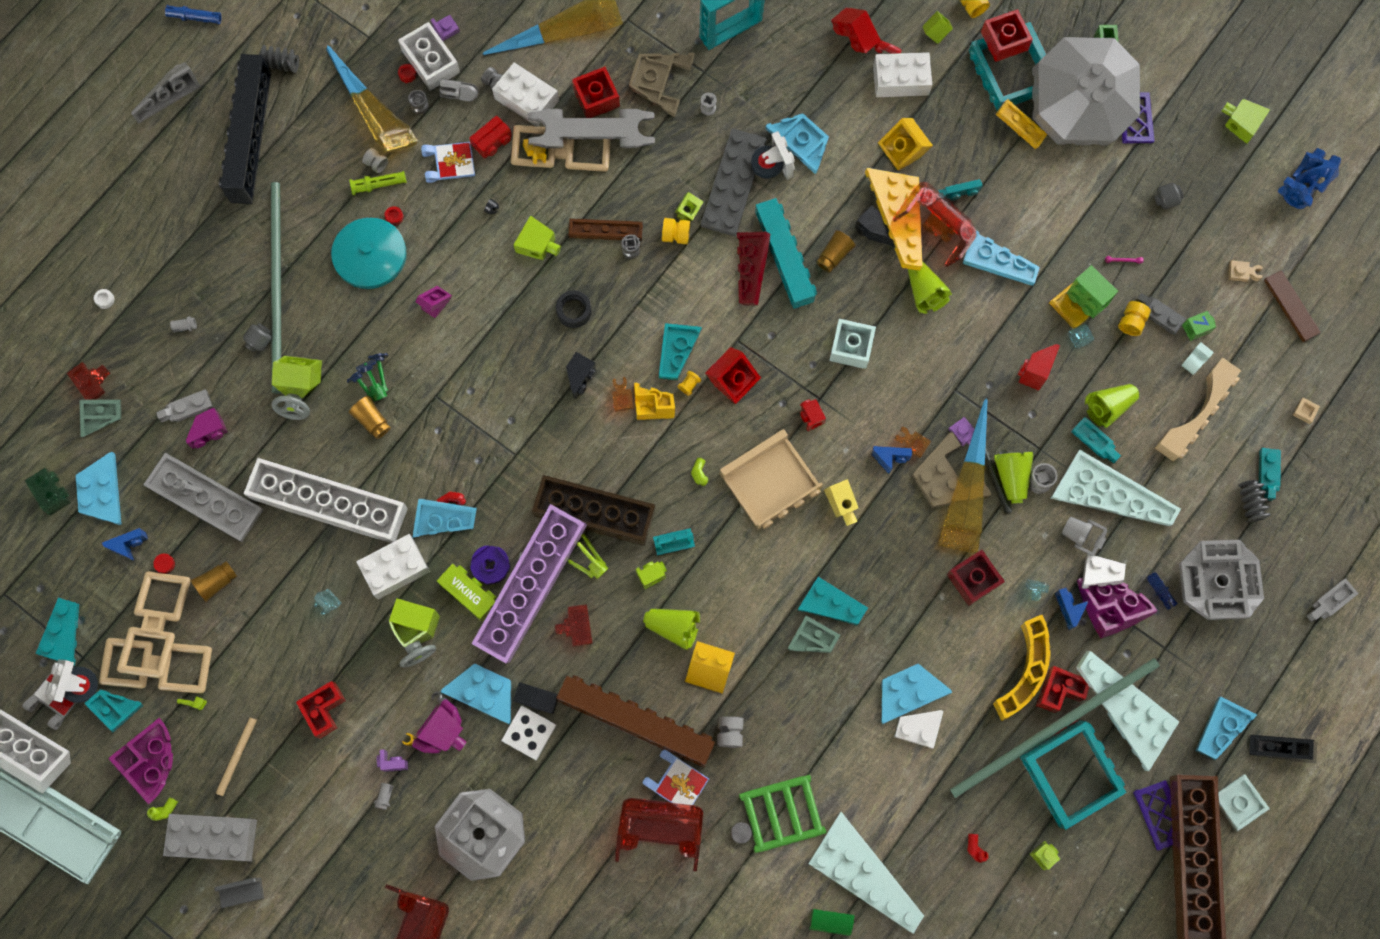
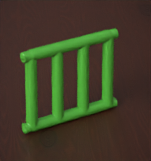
M810 775L739 794L741 801H744L756 844L754 846L755 853L826 834L825 827L821 825L810 787ZM802 785L814 829L803 832L790 788ZM781 790L784 794L795 833L785 837L782 835L771 793ZM759 796L764 797L775 840L764 843L752 803V798Z

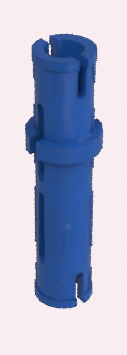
M167 5L165 8L166 17L180 18L183 21L196 20L220 24L222 20L220 12L190 9L187 6L174 7Z

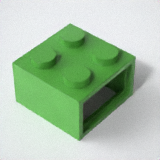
M1091 265L1075 279L1067 294L1070 300L1077 303L1087 316L1094 319L1110 304L1119 291Z

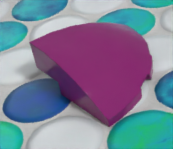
M1083 578L1077 580L1083 603L1088 602L1086 606L1088 616L1101 639L1123 631L1158 611L1142 593L1136 594L1128 589V585L1123 582L1122 584H1108L1102 587L1091 585L1084 589L1082 588Z
M160 718L108 758L147 804H150L165 786L173 763L171 738Z

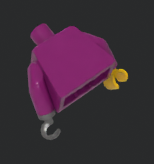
M434 692L431 699L434 700L436 695H440L437 699L438 705L433 709L415 736L406 733V735L411 737L410 742L402 741V743L412 746L423 753H440L442 750L447 751L450 746L460 751L465 746L466 741L458 736L463 729L460 725L462 720L459 712L451 702L443 698L441 692Z

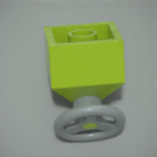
M283 356L273 362L272 385L285 395L279 396L272 401V408L277 414L292 420H302L309 416L310 409L301 400L321 383L322 360ZM285 402L284 407H278L277 404Z
M396 598L389 623L394 635L408 654L400 661V666L406 668L427 659L436 651L435 645L422 647L421 643L433 639L440 615L435 609Z

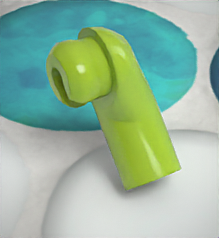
M697 458L691 475L696 484L705 486L708 483V477L705 476L702 469L706 461L702 458Z
M169 797L163 807H151L147 811V816L154 821L167 819L178 801Z

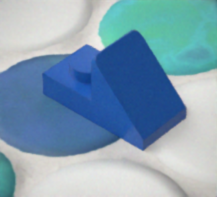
M873 446L871 455L890 474L892 471V460H895L897 463L909 461L912 456V448Z
M138 528L102 542V545L110 551L134 560L130 546H139L143 541L148 540L145 531Z
M1067 588L1058 590L1055 596L1068 630H1071L1078 625L1088 602L1073 606L1074 599L1071 592H1068Z

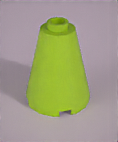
M922 262L920 271L908 269L916 308L920 313L927 314V310L931 309L935 312L950 301L949 296H952L950 289L924 262Z
M1126 384L1091 392L1085 398V405L1088 404L1089 408L1087 414L1097 426L1103 425L1104 428H1107L1139 399V390L1132 384Z
M1033 452L994 455L1007 500H1011L1012 504L1023 503V499H1027Z
M650 609L649 612L645 613L643 622L646 628L679 647L688 650V647H692L698 633L696 622L700 623V613L691 610Z

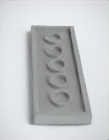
M167 453L163 455L144 483L145 487L240 542H243L263 512L261 507ZM181 477L188 484L202 488L203 491L202 493L187 489L180 491L173 485L180 486L181 481L176 478Z

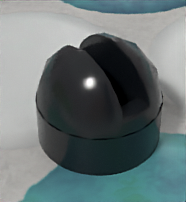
M490 198L484 212L494 215L498 212L494 208L499 209V204Z

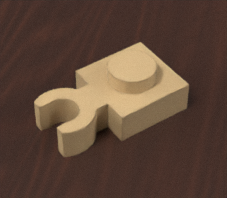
M1231 260L1229 262L1228 280L1247 282L1250 277L1254 281H1259L1262 275H1257L1255 271H1261L1263 267L1260 265L1250 267V262Z

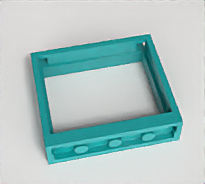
M700 0L699 38L706 48L711 50L758 24L763 19L765 0H749L748 8L717 25L716 11L736 0Z
M1031 22L1025 24L1033 39L1028 51L1036 65L1046 53ZM984 38L971 43L968 50L970 60H973L976 73L981 76L983 88L988 91L990 102H993L997 111L1007 99L1014 105L1032 99V86L1003 96L981 51L988 48Z
M1082 720L1075 722L1020 756L1058 827L1065 830L1127 793L1124 789V781L1114 771V763L1110 758L1106 757L1103 744L1100 740L1096 739L1093 726L1089 722L1087 723V721ZM1082 732L1114 789L1067 817L1035 759Z

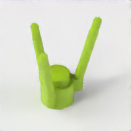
M582 534V538L596 559L580 542H577V546L592 562L588 566L590 571L572 560H568V563L586 573L591 579L594 576L599 579L608 570V567L586 535Z

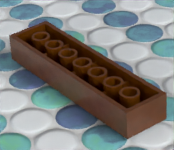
M573 675L572 678L566 676L557 696L559 703L705 768L715 744L712 741L713 737L705 733L698 735L694 733L693 728L684 724L680 727L675 724V720L664 716L662 719L657 716V712L649 708L642 710L639 708V704L631 700L624 702L616 693L611 691L608 694L604 693L601 690L602 688L596 684L591 683L590 686L584 684L583 679Z
M1170 776L1177 939H1226L1218 776Z

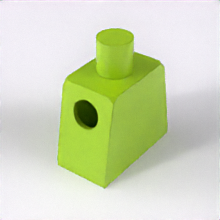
M1242 99L1237 107L1227 102L1221 112L1230 116L1225 124L1226 128L1248 144L1270 109Z
M532 216L529 217L514 243L516 253L539 260H544L548 252L557 256L561 246L554 243V232Z

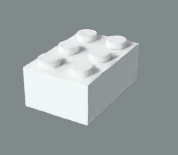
M429 22L398 40L401 51L430 91L440 85V79L449 80L460 73L458 62Z
M929 53L875 55L873 70L876 97L927 96L930 94L932 75Z
M516 63L510 66L492 88L495 100L534 126H539L541 122L528 120V113L553 109L559 102L556 89Z
M410 534L356 561L373 595L378 600L430 573Z

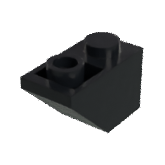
M575 352L566 369L573 398L577 399L579 394L583 395L587 388V382L595 377L597 370L595 362Z

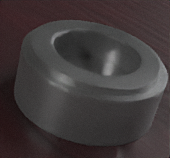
M740 822L733 826L731 835L737 843H746L751 838L752 831L748 824Z

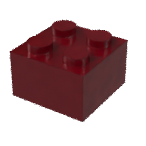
M983 549L952 568L946 574L968 606L988 595L1005 582Z

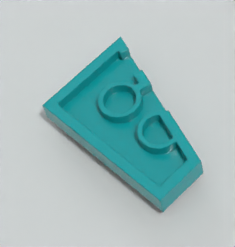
M665 323L659 379L678 380L702 331V327Z
M818 577L797 611H805L818 616H825L858 625L868 607Z
M61 598L57 599L35 654L57 661L60 659L74 662L73 666H75L76 659H74L75 648L77 647L76 629L78 628L79 604Z

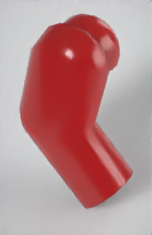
M883 40L874 46L875 51L878 53H882L883 50L890 54H901L902 52L900 48Z
M452 491L436 499L437 502H454L456 505L461 506L466 503L462 493Z
M968 834L967 851L969 855L979 863L986 862L989 855L978 846V834Z

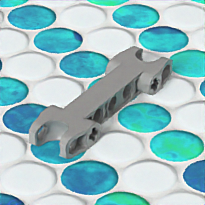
M544 109L528 113V120L543 123L545 133L539 137L529 138L528 145L544 148H563L564 139H620L621 148H638L652 145L655 143V138L641 135L638 131V123L653 120L654 113L639 109L619 110V118H563V110Z

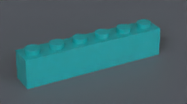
M777 198L756 204L755 214L762 231L771 234L769 249L793 309L813 303L817 295L816 287L810 283L809 270L804 268L802 263L804 258L802 253L798 252L796 248L797 240L790 233V223L788 219L785 220L783 205L778 203Z

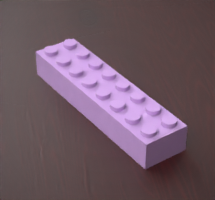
M550 504L473 640V645L504 663L511 661L587 524Z

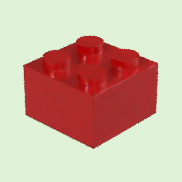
M1018 9L985 20L981 30V34L995 62L1028 51L1033 40Z
M606 67L572 79L574 93L586 118H593L620 107L619 95Z

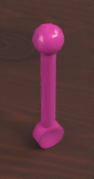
M1107 256L1105 257V262H1136L1140 264L1144 262V258H1112Z

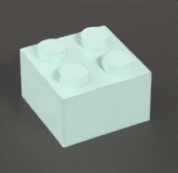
M839 319L829 361L866 369L876 327Z

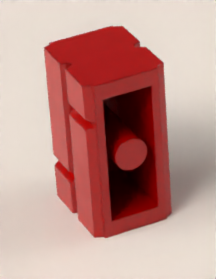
M496 115L470 136L469 140L471 146L486 159L488 156H493L502 144H508L512 133L510 128Z

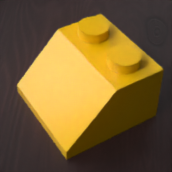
M902 118L878 142L897 170H901L920 159L933 146L913 118Z
M697 641L685 682L723 694L735 653Z

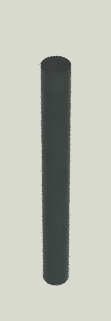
M985 447V465L1005 514H1009L1013 511L1006 498L988 449Z

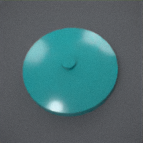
M362 218L349 223L337 234L331 250L332 262L339 276L348 284L362 289L379 288L393 281L402 271L407 255L405 242L398 229L391 223L379 218Z

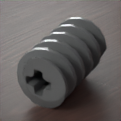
M262 45L259 55H263L270 69L274 70L277 68L280 71L284 69L286 72L290 70L293 73L297 72L299 55H295L293 49L288 54L287 48H284L281 53L280 47H277L274 52L273 46H270L267 50L266 45Z
M1249 480L1238 484L1240 488H1244L1240 491V494L1244 496L1241 499L1242 502L1246 503L1243 509L1248 510L1245 513V517L1249 518L1246 522H1257L1271 516L1270 513H1264V510L1268 509L1269 506L1262 504L1268 501L1267 498H1261L1266 491L1259 490V488L1264 486V483H1258V480Z

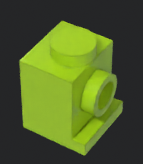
M687 192L675 210V213L678 214L677 218L679 220L693 221L703 201ZM685 206L689 208V213L684 211Z
M653 561L643 566V570H640L639 567L636 568V574L645 589L666 579L665 572L667 570L662 561L653 563Z
M1043 841L1030 853L1042 870H1049L1060 860L1057 855L1059 853L1052 844L1048 845L1046 841Z

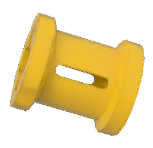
M688 371L685 379L677 386L680 391L688 396L692 394V390L697 383L702 381L692 371Z

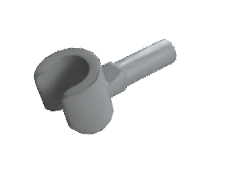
M181 477L176 478L177 480L181 481V485H173L176 489L180 491H184L186 489L198 493H202L203 491L202 488L188 484V482Z

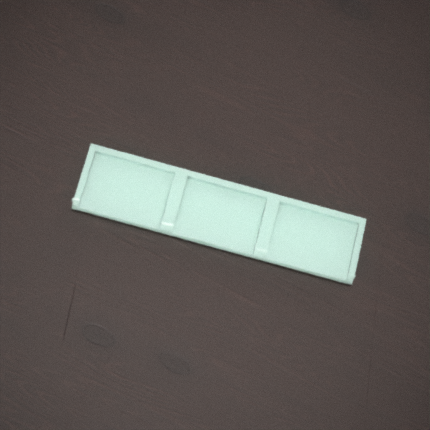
M0 768V831L81 882L89 884L120 837L121 831L51 787H48L44 793H41Z

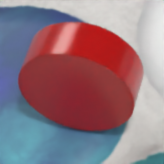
M403 64L398 69V75L402 82L410 83L416 79L417 73L411 64Z
M396 206L389 207L384 213L385 220L393 226L401 224L404 219L402 210Z
M163 553L154 559L153 566L159 573L167 574L174 569L175 561L173 557Z

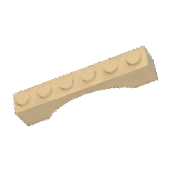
M1222 357L1206 377V398L1199 414L1189 423L1170 429L1162 437L1155 449L1173 462L1177 458L1182 459L1188 452L1187 445L1189 443L1193 444L1199 435L1196 434L1198 430H1203L1208 424V416H1213L1219 409L1218 402L1220 400L1223 402L1230 393L1227 391L1229 387H1234L1240 378L1237 376L1241 370Z

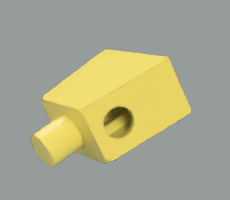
M848 479L824 490L836 517L843 516L846 526L857 522L853 511L858 509V505ZM842 502L846 504V509L842 506Z

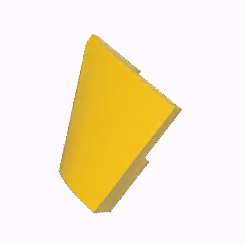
M634 383L637 420L675 417L673 394L660 392L652 387L648 390L640 387V383Z

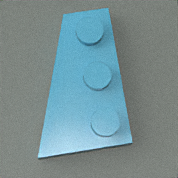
M419 499L413 537L473 529L477 508Z

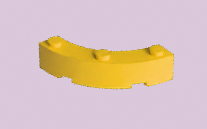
M1043 615L1025 621L1021 625L1027 648L1026 664L1016 686L1005 696L993 703L1001 721L1012 717L1028 704L1036 695L1046 677L1050 661L1049 632Z

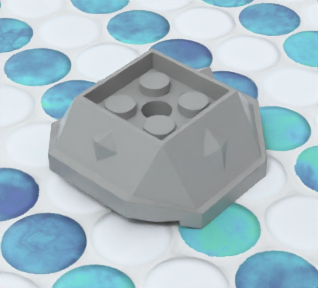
M1241 540L1200 541L1179 563L1183 603L1207 620L1250 618L1264 599L1259 559L1245 547ZM1217 578L1223 581V586L1217 583Z
M491 789L460 793L435 825L439 856L471 881L501 876L525 843L523 814ZM479 828H482L485 832V836L481 840L475 838V831Z

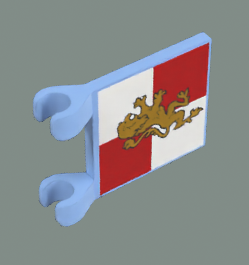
M470 142L421 146L422 156L428 157L435 154L438 172H425L427 183L475 176Z
M663 750L660 757L671 763L658 784L649 777H646L642 783L688 813L709 778L667 750Z

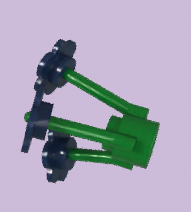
M388 353L368 356V360L371 361L357 366V372L347 379L348 383L352 381L354 383L358 382L367 396L372 398L373 402L387 397L386 391L388 389L385 384L381 362L385 361L384 358L389 357ZM376 363L378 365L381 385L380 383L376 384L371 369H373L372 365ZM364 372H367L372 386L369 387L370 390L361 380Z

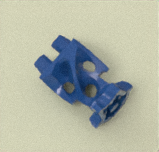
M1316 148L1313 153L1306 152L1301 164L1293 174L1295 181L1287 177L1284 180V186L1278 189V193L1294 208L1304 209L1307 206L1311 207L1317 190L1321 193L1324 192L1327 186L1338 177L1341 158L1332 155L1329 160H1325L1326 152L1319 148ZM1324 177L1325 181L1320 183V180Z

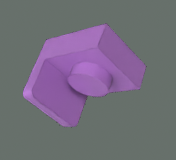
M450 15L438 22L434 18L430 20L433 29L442 41L460 32L459 27Z
M963 417L948 430L953 432L960 445L964 447L966 444L970 445L975 429Z
M384 749L380 750V755H377V766L383 772L408 770V762L402 760V757H391L390 761H388L387 751Z

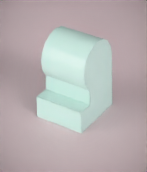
M1200 342L1181 366L1194 375L1214 352Z

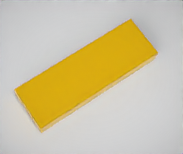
M1008 99L996 113L1002 121L1034 149H1037L1047 136L1045 131Z

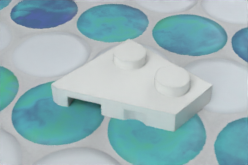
M1087 554L1082 588L1086 589L1091 585L1102 587L1108 584H1122L1126 564Z
M939 710L900 717L894 737L933 749L943 711Z

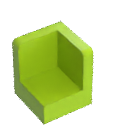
M938 11L923 25L925 34L937 44L953 29L950 21Z

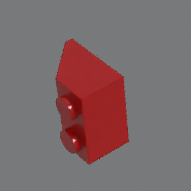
M1055 344L1033 353L1029 359L1025 358L1017 374L1020 376L1018 383L1040 390L1048 379L1060 345Z
M732 347L705 372L712 384L735 404L761 379L744 353Z

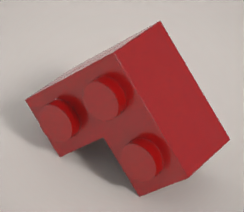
M845 8L831 20L835 33L849 37L851 47L856 52L867 53L881 41L866 10Z
M1053 666L1048 669L1036 706L1056 713L1060 711L1065 697L1078 702L1085 700L1090 687L1083 677Z
M331 681L296 703L314 736L321 739L338 729L328 711L346 700L337 684Z

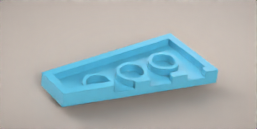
M973 230L962 264L1034 286L1040 267L1019 255L1012 254L1006 247L998 246L993 243L994 240L988 237L985 238L978 231Z

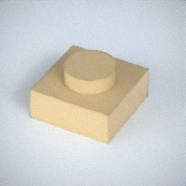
M1301 398L1293 416L1311 424L1320 406L1305 398Z

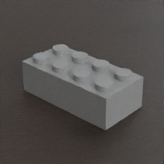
M169 814L163 856L252 862L257 820Z

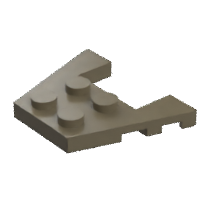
M662 53L639 54L629 82V89L671 116L676 117L680 100L664 96V90L672 66L691 71L695 53H688V55H679V53H673L672 55H662Z
M950 432L912 475L932 508L991 496V492L983 479L965 489L946 459V455L961 447L953 432Z

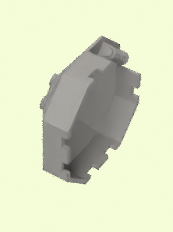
M1064 37L1032 68V76H1034V85L1032 86V100L1034 101L1033 120L1057 145L1100 144V146H1108L1140 116V64L1115 38Z

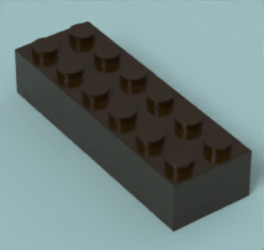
M543 475L532 513L534 517L542 519L551 504L587 524L586 531L645 546L656 509L655 504Z

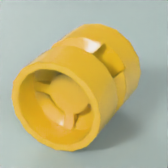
M959 0L963 6H966L965 10L970 18L980 16L990 6L988 0Z
M664 218L662 242L672 243L676 240L679 244H688L690 221L680 220L676 222L675 219Z
M1128 302L1124 311L1125 316L1121 318L1118 328L1128 335L1140 336L1145 327V322L1151 313V309L1141 302Z

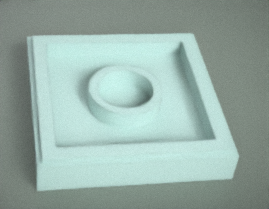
M1245 774L1219 791V809L1235 831H1239L1270 809Z

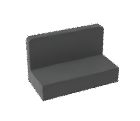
M251 878L214 887L215 892H219L221 908L264 899L261 878Z

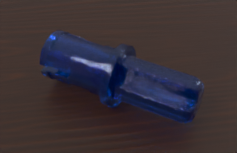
M1156 572L1147 576L1148 582L1156 592L1155 596L1158 595L1167 610L1172 608L1168 600L1173 607L1178 604L1169 592V587L1165 586Z

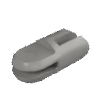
M440 79V97L474 101L478 96V88L472 83Z

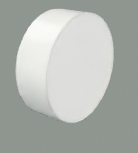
M101 289L94 295L95 304L102 309L111 307L115 300L114 295L107 289Z

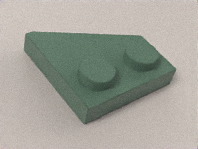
M121 399L80 400L81 437L122 418Z
M805 616L787 650L831 653L840 634Z

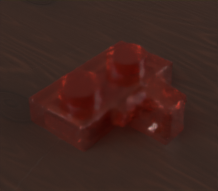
M83 362L67 373L85 400H96L106 393L100 384L104 382L103 379L111 374L103 365L97 369L92 368L89 370Z
M587 604L567 607L569 618L564 619L565 623L555 625L556 634L566 633V637H572L573 647L592 644Z

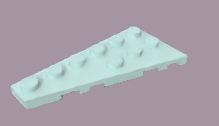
M1081 450L1075 455L1050 498L1166 526L1173 525L1181 508Z
M1086 651L1076 667L1096 695L1123 678L1091 651ZM1132 684L1102 704L1123 739H1126L1131 746L1133 754L1141 761L1143 769L1149 771L1179 721Z
M840 812L808 864L914 934L924 915L844 814Z

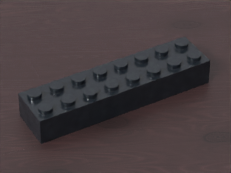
M241 54L240 61L237 62L238 76L234 80L236 89L235 93L232 94L233 109L229 112L231 122L230 127H227L228 141L224 145L225 160L222 161L223 174L219 178V187L223 190L230 203L253 204L272 73L263 55Z

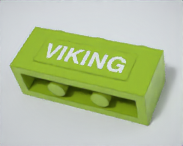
M452 563L437 580L438 584L483 622L497 597L491 591L485 592L481 589L482 584L473 577L471 580L466 576L468 572L462 566L456 567Z

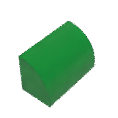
M811 909L809 930L851 936L855 915Z

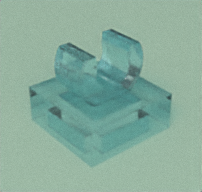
M1086 323L1068 332L1076 349L1095 340Z
M1027 579L1026 588L1031 590L1030 598L1040 601L1041 592L1048 593L1049 585L1045 582Z
M330 589L319 592L314 597L316 600L314 607L321 606L323 608V611L320 613L321 615L337 609L342 604Z

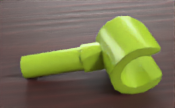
M197 696L194 702L184 699L177 700V704L189 705L198 710H202L207 703L206 700Z

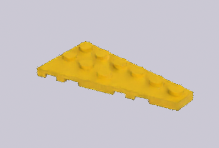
M866 168L865 175L869 177L871 182L870 188L876 195L879 211L885 225L889 228L890 239H893L895 243V251L901 267L920 271L922 268L919 177Z

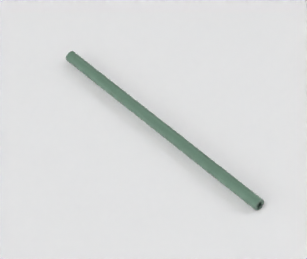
M278 182L271 183L272 370L273 362L281 358L280 183ZM272 385V393H281Z
M1155 658L1151 659L954 786L950 791L957 798L1160 667L1159 663Z

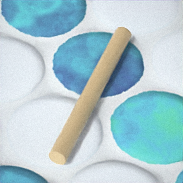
M249 717L216 794L224 795L257 722L256 719Z

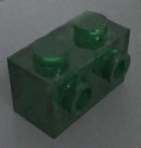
M43 468L24 480L43 512L50 516L71 503L68 499V496H70L64 486H60L58 483L60 478L54 471L51 472Z

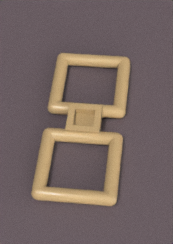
M514 126L511 152L512 165L553 168L555 159H566L565 167L567 169L601 172L609 170L611 139L603 140L602 164L573 162L574 139H564L563 148H548L546 163H543L542 160H537V164H533L532 159L518 158L520 133L544 134L545 127Z
M150 571L145 573L134 609V615L144 617L141 628L130 627L128 629L117 666L119 673L159 679L164 677L175 635L163 630L166 620L177 622L181 618L191 583L189 577ZM151 580L181 584L173 613L143 609ZM135 635L165 640L157 670L127 666Z
M108 638L105 643L99 684L145 688L148 678L146 676H139V680L108 678L113 646L123 647L125 639ZM134 640L132 648L144 649L141 668L157 670L161 656L152 655L153 643L151 641ZM173 643L164 677L160 678L158 682V689L203 694L206 690L212 648L209 646ZM172 651L203 654L198 685L167 683Z

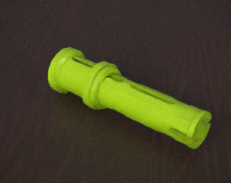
M404 171L373 178L365 176L364 179L359 180L349 179L353 196L356 193L365 191L369 193L375 188L407 183Z

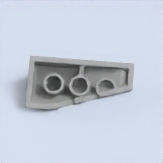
M183 62L170 70L131 113L139 124L201 86L190 67Z

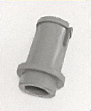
M190 316L187 319L170 322L173 333L185 330L193 331L197 328L195 318Z
M381 783L377 800H374L376 808L387 810V807H390L389 800L394 788L393 785Z

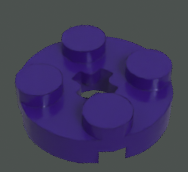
M483 546L476 550L472 556L471 572L479 582L485 585L501 582L510 571L509 558L500 547ZM488 560L495 562L493 569L485 568Z

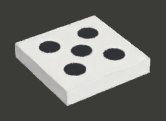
M521 705L501 741L537 761L557 725Z

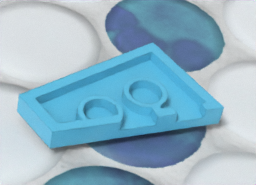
M1218 697L1195 751L1212 760H1216L1257 714L1223 697Z

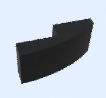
M519 682L513 701L554 714L558 702V694Z

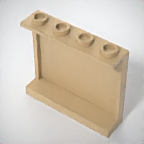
M784 429L720 469V476L758 530L762 527L763 529L770 527L773 524V520L778 517L780 519L784 518L789 514L788 510L793 507L796 509L801 507L805 503V499L809 497L814 498L819 495L823 486L822 482L818 483L787 439L788 434Z

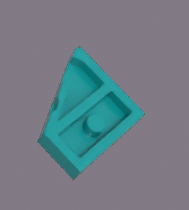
M101 689L84 703L112 733L143 707L139 701L126 699L123 696L114 695Z

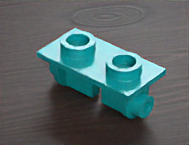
M691 528L653 537L657 556L695 547Z

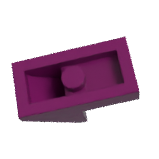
M436 286L417 296L415 302L421 306L424 312L436 318L449 302L452 295Z

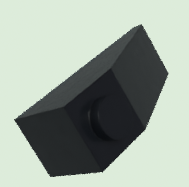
M871 206L857 219L855 225L857 232L870 240L896 247L893 239H890L889 228L885 225L881 213Z
M1250 734L1249 755L1316 763L1317 742L1313 739Z

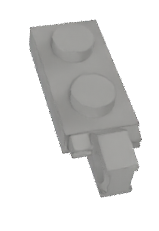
M205 389L171 402L165 406L166 409L156 413L161 422L167 420L179 422L212 409L213 406Z
M1346 578L1342 579L1312 605L1314 610L1306 616L1311 622L1317 620L1320 616L1323 619L1330 617L1359 593Z

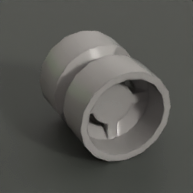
M1047 463L1037 465L1031 472L1029 489L1037 494L1047 492L1057 481L1056 469Z
M718 717L717 729L720 730V733L717 734V746L729 748L742 747L743 735L740 732L743 730L744 718Z

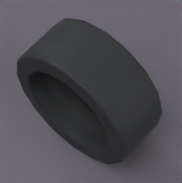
M576 290L563 293L556 303L558 319L563 325L570 328H578L585 325L592 313L590 300L587 295ZM570 300L581 301L585 307L584 314L575 319L567 318L563 313V306L566 302Z

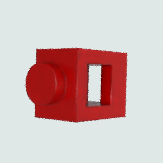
M808 399L800 404V416L804 423L807 422V431L825 424L826 417L816 399L812 401Z

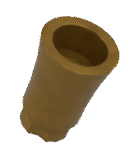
M836 230L825 249L819 255L820 257L816 263L822 270L830 273L856 245L849 236Z
M370 396L362 398L349 410V414L358 420L376 439L382 438L391 429Z
M226 561L221 566L217 565L210 571L190 581L203 600L207 602L218 591L231 583V580L235 579L237 575Z

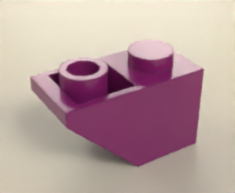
M215 408L209 409L195 417L186 438V443L192 449L201 448L207 442L218 440L228 433L219 412Z

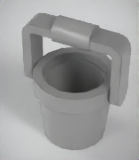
M1070 517L1062 534L1076 543L1074 545L1075 548L1094 556L1106 541L1104 537L1107 534V528L1090 519L1086 523ZM1095 526L1103 530V532L1097 538L1094 549L1091 552L1082 546L1092 527Z

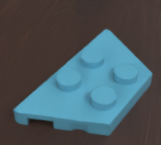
M803 113L793 118L782 119L781 122L773 125L771 123L766 125L765 129L771 135L778 131L781 137L784 136L788 145L786 148L813 173H817L829 139L828 135Z
M110 452L76 475L78 512L86 516L121 525L116 457L113 452Z
M473 664L441 690V693L509 725L511 724V680Z
M919 664L882 680L881 723L889 722L952 693V691Z

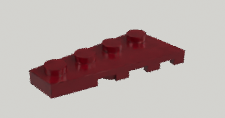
M737 232V239H739L737 254L740 258V264H738V272H740L738 292L739 304L758 306L771 235L768 232Z

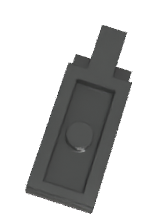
M1141 293L1135 300L1147 305L1151 309L1148 317L1150 320L1173 335L1177 333L1186 318L1154 297H1148Z

